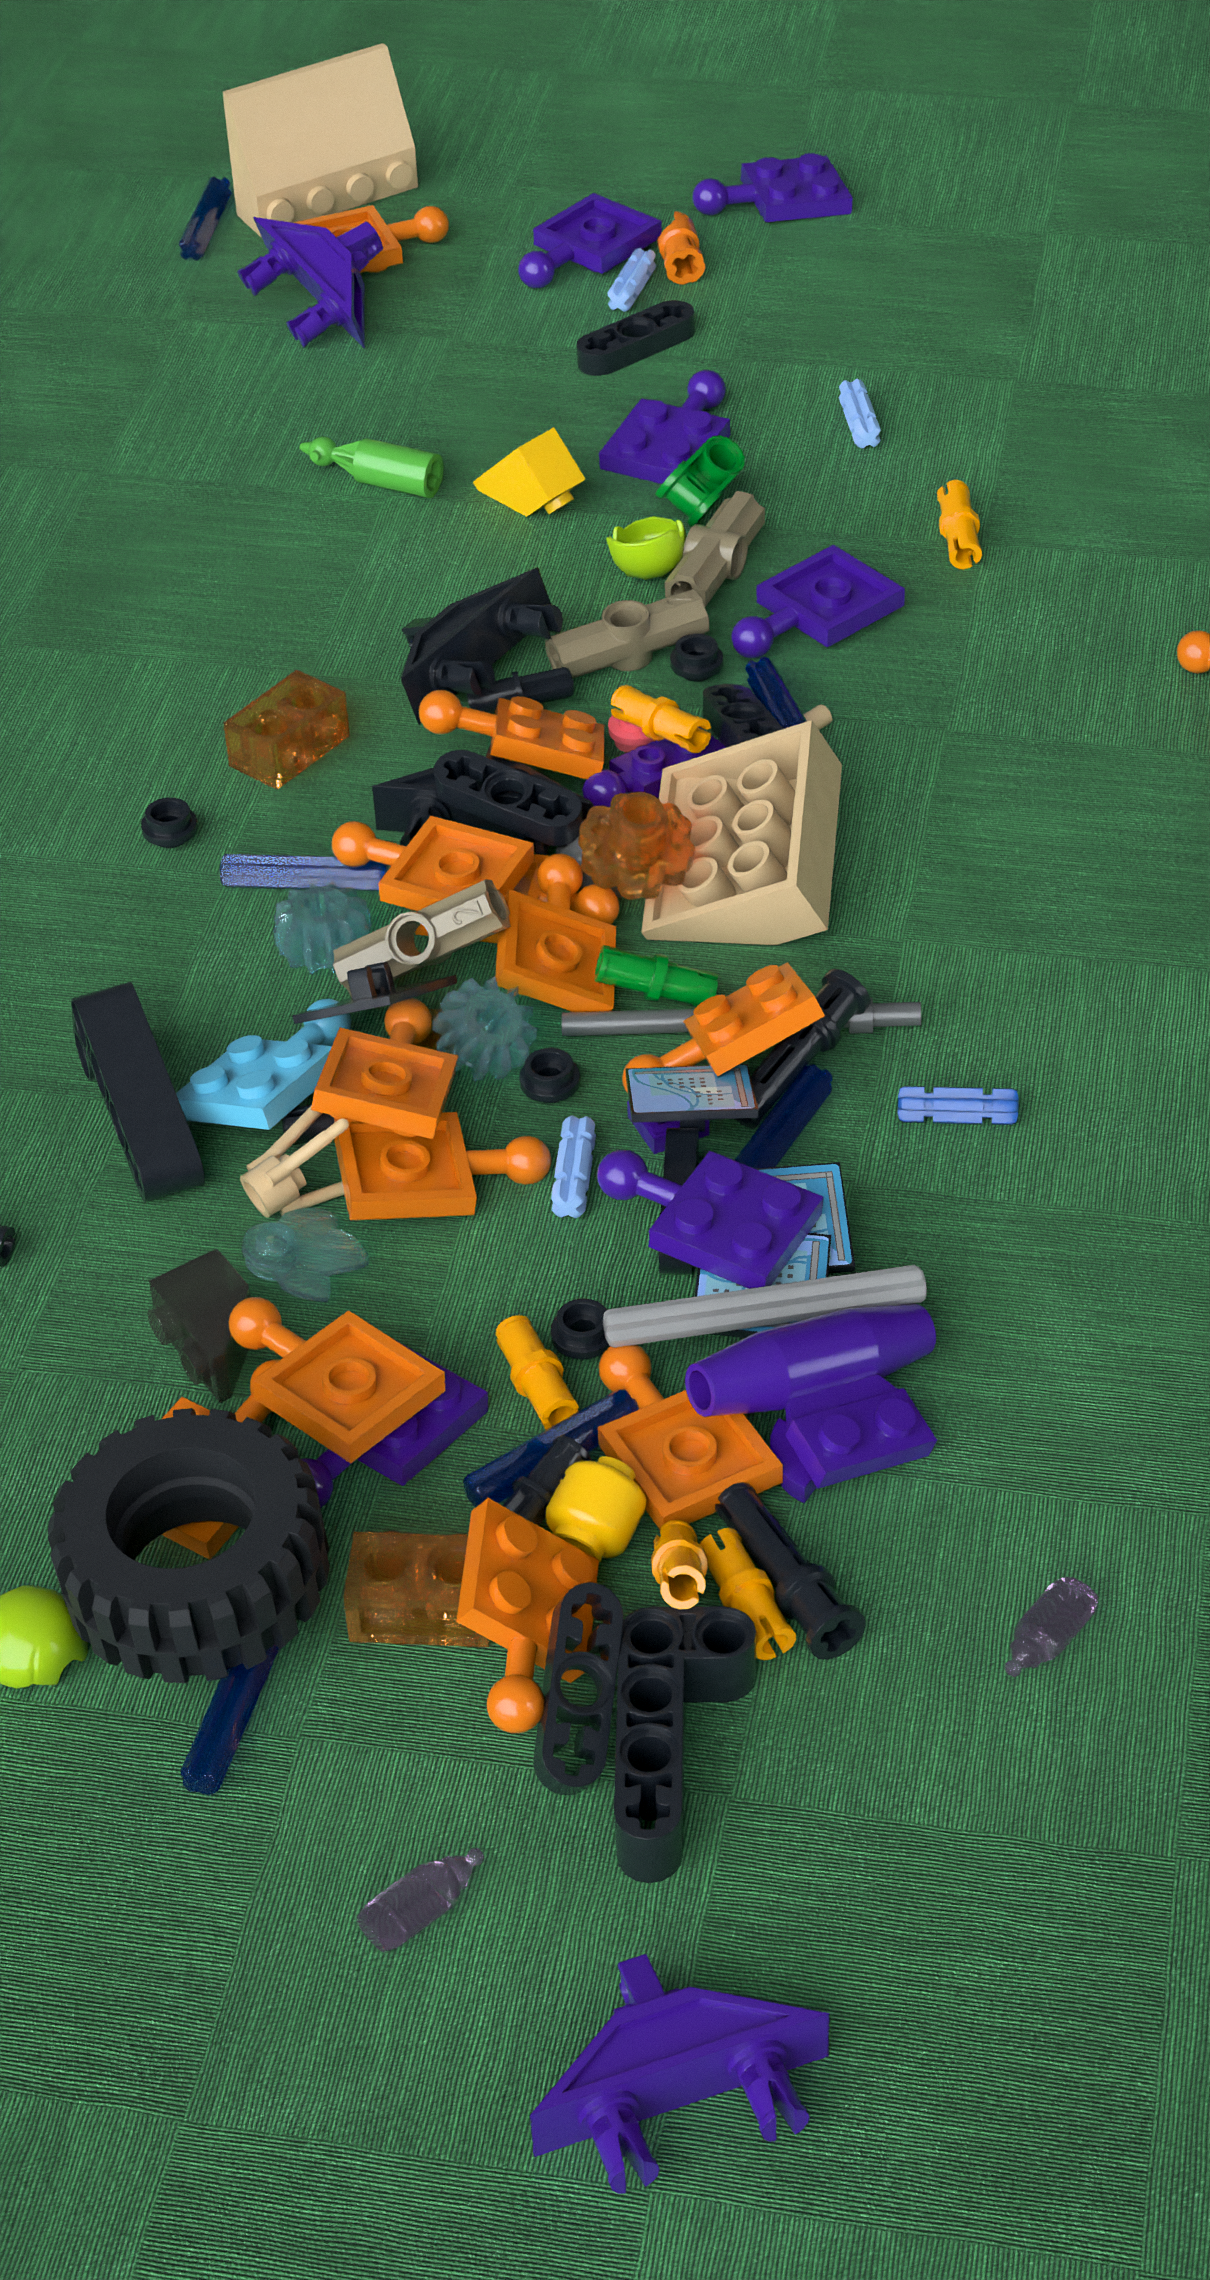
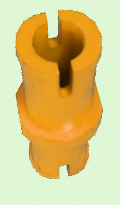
M951 480L947 482V495L946 489L943 486L937 491V499L942 513L939 518L940 534L947 539L949 561L958 569H968L972 567L971 555H973V560L976 563L982 558V549L977 536L980 529L979 515L971 507L970 491L967 484L960 480Z
M629 685L620 686L612 695L611 705L617 707L611 709L613 717L642 728V732L646 737L658 742L666 739L692 753L701 752L709 744L711 733L703 729H710V722L680 710L674 700L664 696L656 699Z
M516 1315L503 1320L496 1328V1342L511 1367L510 1379L516 1391L529 1399L543 1427L548 1432H562L570 1428L579 1418V1411L577 1409L579 1406L562 1378L564 1369L557 1354L545 1349L531 1321L526 1316Z
M670 1520L660 1528L661 1536L656 1535L654 1539V1551L651 1557L652 1574L656 1582L660 1584V1593L667 1604L677 1609H690L699 1601L698 1592L703 1594L705 1590L707 1557L704 1549L697 1542V1534L694 1528L687 1522Z
M723 1528L717 1531L725 1545L723 1550L718 1548L712 1535H708L700 1542V1545L706 1553L707 1567L720 1588L718 1595L723 1607L736 1608L746 1613L754 1622L756 1629V1657L765 1661L776 1658V1654L768 1641L771 1637L775 1639L784 1654L794 1646L796 1633L787 1623L774 1600L773 1595L775 1592L766 1572L755 1567L741 1542L739 1533L735 1529Z

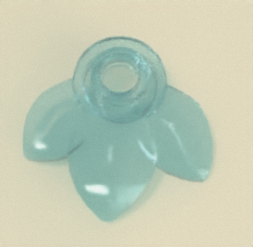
M301 1208L288 1211L277 1223L257 1224L247 1230L242 1242V1253L245 1257L246 1266L254 1275L265 1280L277 1281L282 1290L293 1296L318 1302L329 1301L331 1293L329 1276L368 1266L370 1257L357 1238L343 1230L337 1229L338 1216L336 1214L318 1208Z

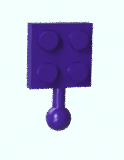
M815 153L803 154L799 158L779 160L765 157L757 160V162L742 163V185L724 186L719 180L708 178L700 181L695 186L692 194L693 204L702 214H718L727 204L754 202L765 222L851 214L853 202L852 195L827 155L822 156Z
M592 193L533 228L534 245L548 252L531 251L525 254L518 266L519 277L530 288H543L552 281L555 269L568 261L585 266L592 272L603 274L629 258L635 249H643L655 242L662 233V221Z
M701 370L695 373L688 382V398L681 407L665 404L658 400L641 398L599 452L600 469L663 484L679 464L684 460L687 461L712 436L729 438L731 435L730 419L711 415L703 411L704 409H712L718 406L724 399L726 386L722 377L712 370Z
M831 545L756 585L757 603L774 614L765 619L757 616H748L739 620L733 628L731 640L734 649L741 656L755 659L762 657L771 649L776 636L796 627L828 648L903 607L905 588L837 546Z
M625 1149L615 1150L607 1154L600 1162L597 1171L599 1186L609 1197L616 1200H630L639 1195L666 1206L649 1230L648 1247L748 1289L771 1286L822 1215L823 1196L710 1150L683 1186L648 1172L644 1160L635 1152Z
M412 1349L410 1350L445 1372V1392L356 1459L401 1486L410 1481L488 1412L487 1391ZM327 1449L316 1460L311 1458L301 1459L308 1463L314 1477L320 1508L325 1506L331 1498L333 1480L351 1465L330 1449Z

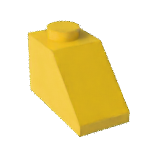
M553 427L515 449L473 481L478 491L528 517L543 507L548 515L574 500L570 490L586 479Z

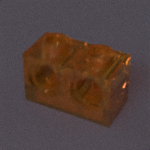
M299 670L292 672L223 722L229 766L277 790L350 736L345 692Z
M395 1531L382 1533L354 1532L343 1596L349 1642L489 1647L490 1640L456 1622L468 1535L405 1534Z

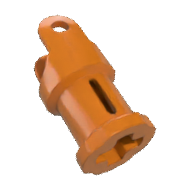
M675 211V220L657 238V245L664 259L667 277L674 283L685 285L689 282L697 281L703 275L705 262L703 254L699 250V238L693 221L684 213Z

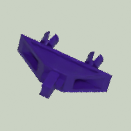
M253 217L268 249V254L258 257L246 267L238 270V275L245 287L251 289L253 296H257L260 291L276 281L279 275L286 273L290 276L293 275L318 300L315 306L307 308L295 318L286 322L295 340H299L304 348L309 342L325 332L327 327L331 324H336L337 326H343L365 349L364 282L360 272L371 259L383 250V245L377 231L366 221L350 231L335 237L325 227Z
M646 1954L619 1962L618 1969L621 1976L619 1990L625 2006L613 2009V2016L530 2114L534 2157L593 2137L608 2174V2182L612 2191L618 2194H626L625 2167L622 2156L628 2159L645 2187L652 2183L659 2174V2166L656 2159L652 2157L638 2124L639 2121L742 2086L759 2123L758 2128L763 2139L776 2142V2112L774 2106H776L790 2126L794 2135L803 2130L808 2124L810 2116L806 2107L802 2105L787 2071L829 2057V2013L695 1987H687L681 1990L678 1987L665 1992Z

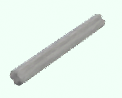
M909 1265L608 1309L604 1312L603 1316L604 1334L609 1346L617 1348L800 1321L847 1308L916 1304L926 1299V1279L923 1270L919 1266Z

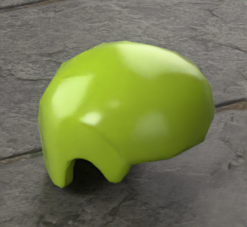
M652 516L634 521L625 528L620 526L614 527L613 538L611 536L606 537L612 559L618 568L629 577L647 580L664 576L677 566L683 557L687 535L681 520H676L675 522L672 519Z
M23 1585L0 1595L1 1685L15 1689L29 1687L32 1684L56 1685L63 1669L72 1660L82 1662L86 1659L88 1642L83 1641L75 1630L64 1598L59 1592L36 1585Z

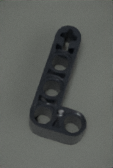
M127 982L71 998L74 1039L82 1068L88 1081H97L143 1202L204 1185L205 1176L199 1152L133 984Z
M647 1607L630 1613L623 1620L618 1659L614 1822L618 1866L626 1876L635 1881L644 1883L660 1882L674 1875L681 1866L684 1827L685 1703H725L737 1701L748 1695L755 1685L756 1629L750 1617L736 1608L691 1607L690 1609H677L674 1607ZM643 1820H656L655 1829H643Z

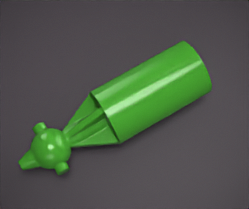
M320 436L313 441L300 444V450L309 455L316 465L328 466L335 462L353 475L354 479L359 483L432 498L438 492L442 482L444 464L442 456L437 453L370 438L337 446L331 438Z

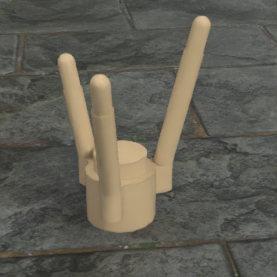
M311 1105L263 1155L246 1166L248 1172L240 1176V1181L249 1199L262 1215L269 1218L279 1211L287 1221L306 1208L345 1195L341 1181L300 1196L299 1190L307 1183L299 1166L347 1130L349 1127L347 1119H339L292 1155L284 1154L323 1114L312 1111Z

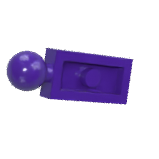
M712 735L709 744L699 753L687 751L666 739L659 742L655 740L609 761V770L602 769L601 772L585 780L582 795L585 799L594 803V812L609 814L618 810L623 805L628 793L642 804L659 798L663 768L726 747Z

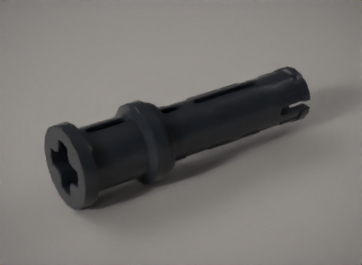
M831 969L824 975L822 979L823 987L815 995V998L825 1016L780 1041L769 1055L763 1059L751 1075L758 1106V1118L735 1119L737 1122L747 1128H757L760 1120L794 1083L795 1079L819 1051L824 1052L833 1049L841 1039L840 1031L854 1014H862L871 1004L870 995L866 988L851 974L843 970Z
M740 1482L726 1488L718 1497L721 1503L715 1504L716 1513L729 1528L735 1529L739 1533L741 1542L757 1566L766 1572L773 1587L776 1589L775 1602L783 1616L796 1620L806 1633L805 1641L810 1652L818 1659L829 1660L849 1651L860 1640L865 1631L866 1621L864 1615L855 1606L844 1603L834 1590L835 1580L829 1570L822 1565L810 1563L797 1548L798 1546L775 1516L766 1508L755 1489L749 1483Z

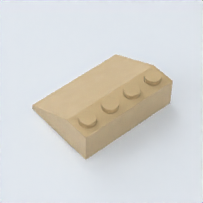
M384 43L223 91L237 216L260 237L261 234L253 217L293 223L339 213L418 187L415 145L388 47Z
M812 720L662 769L641 933L647 940L779 945L828 930L842 764Z

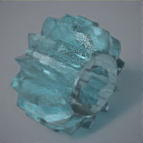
M310 881L308 889L304 891L291 889L289 890L287 900L276 903L273 933L275 945L279 949V955L287 958L290 968H299L306 965L311 975L320 968H328L335 974L332 965L334 963L333 950L371 933V914L367 908L366 900L358 898L355 887L338 889L335 881H331L326 886L317 887Z
M496 977L488 979L483 987L473 978H470L463 982L458 991L448 992L440 1003L442 1012H439L435 1017L432 1029L442 1035L436 1044L437 1051L458 1055L456 1070L462 1069L464 1065L471 1067L474 1082L482 1080L488 1071L499 1081L509 1074L512 1067L522 1066L530 1055L528 1046H531L535 1041L538 1030L528 1023L533 1016L534 1006L517 1005L515 1000L518 997V987L508 990L505 994L499 991Z

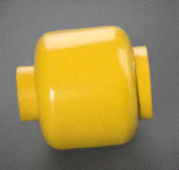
M602 1456L598 1458L597 1462H575L565 1470L547 1506L545 1519L554 1535L594 1556L601 1562L602 1558H614L627 1549L643 1517L647 1499L641 1487L634 1481L635 1472L628 1465L615 1458Z

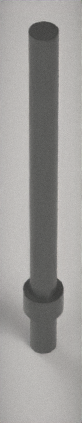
M870 997L871 1004L862 1014H854L843 1028H849V1034L873 1033V1027L921 1026V1002L873 1003L872 997ZM694 1009L562 1012V1036L689 1033L683 1021L694 1015Z

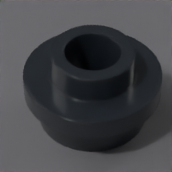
M689 634L681 637L676 642L675 649L670 655V666L677 675L689 681L700 682L716 675L722 669L723 653L718 648L716 640L711 636Z
M168 797L158 799L148 805L145 810V816L141 821L143 837L151 844L164 848H175L181 846L196 834L198 824L195 813L190 810L189 805L185 801Z
M557 1048L539 1049L527 1057L525 1065L520 1071V1088L527 1097L535 1101L556 1103L571 1097L580 1086V1071L567 1052Z
M585 1298L575 1299L564 1304L551 1324V1340L554 1347L561 1354L574 1359H591L602 1355L610 1347L605 1338L603 1316L607 1309L598 1301Z

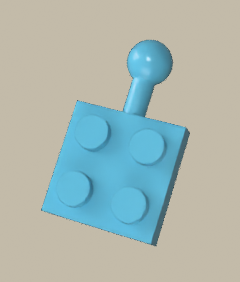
M321 999L310 1005L307 1011L336 1004L339 1001ZM350 1014L303 1022L304 1027L286 1042L264 1040L257 1035L244 1036L234 1040L228 1045L227 1051L208 1067L195 1072L190 1077V1082L176 1093L186 1120L270 1130L314 1092L339 1028L349 1030L351 1028Z

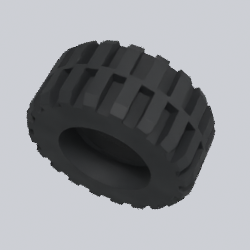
M193 1408L173 1410V1417L155 1421L154 1415H150L134 1422L135 1428L122 1435L118 1430L114 1431L99 1442L100 1451L94 1456L86 1453L70 1471L73 1482L65 1481L59 1488L53 1502L55 1512L48 1521V1541L52 1550L50 1556L72 1624L80 1638L91 1643L93 1652L108 1664L117 1666L122 1661L126 1673L149 1680L153 1672L160 1673L163 1676L164 1682L188 1683L189 1676L204 1674L207 1681L228 1677L227 1669L244 1664L246 1670L265 1661L267 1659L265 1651L273 1645L282 1649L299 1633L297 1620L307 1622L312 1617L321 1601L319 1591L326 1586L330 1569L327 1556L329 1545L315 1480L308 1463L299 1458L298 1449L286 1437L277 1433L272 1436L271 1428L257 1420L246 1417L243 1423L236 1420L235 1413L211 1409L209 1415H196ZM201 1521H217L236 1525L246 1530L239 1540L225 1552L197 1565L183 1568H157L135 1561L140 1552L151 1541L181 1525Z

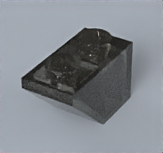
M216 1248L149 1280L154 1308L148 1310L147 1315L150 1326L159 1342L164 1346L171 1343L179 1352L181 1364L189 1379L195 1385L203 1382L217 1401L222 1403L232 1397L249 1349L242 1347L233 1339L229 1330V1317L233 1308L240 1301L250 1298L251 1295L249 1285Z

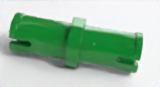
M604 944L597 959L594 981L598 983L616 985L643 992L644 998L657 1002L659 997L691 1004L695 1007L704 1000L715 996L718 986L717 973L697 970L669 962L668 956L655 953L654 957L641 956Z

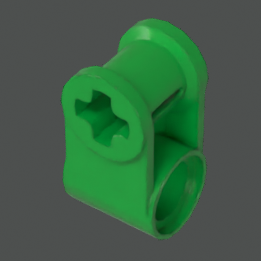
M712 436L687 461L684 460L659 487L655 496L660 500L663 498L668 499L688 517L687 524L690 527L698 524L744 467L745 456L742 449L730 438Z

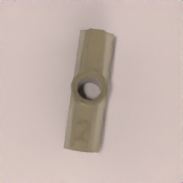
M736 491L731 498L725 499L706 526L694 524L691 527L685 540L683 558L665 581L666 598L695 589L701 596L704 607H706L726 578L737 580L740 577L746 563L748 546L765 523V508L757 503L753 494Z
M695 589L647 605L635 600L617 601L608 605L603 610L601 620L553 635L551 639L545 640L546 654L552 669L567 667L572 674V678L609 666L620 671H635L647 666L652 661L654 651L675 645L683 636L705 634V632L709 631V617L704 608L702 598Z
M486 879L417 912L399 914L389 925L333 950L334 963L332 965L340 984L351 995L347 978L349 970L387 961L394 981L426 965L443 963L450 958L452 953L509 928L510 911L503 894L498 891L492 880ZM421 924L426 928L429 937L428 946L422 953L417 950L414 944L415 931Z

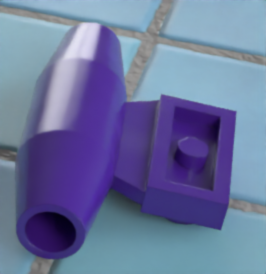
M919 1304L847 1308L757 1332L691 1364L685 1375L686 1392L694 1410L703 1417L770 1412L785 1409L787 1426L785 1436L817 1489L929 1456L937 1442L936 1437L904 1388L897 1389L886 1381L884 1377L929 1355L934 1350L936 1344L935 1326L928 1311Z

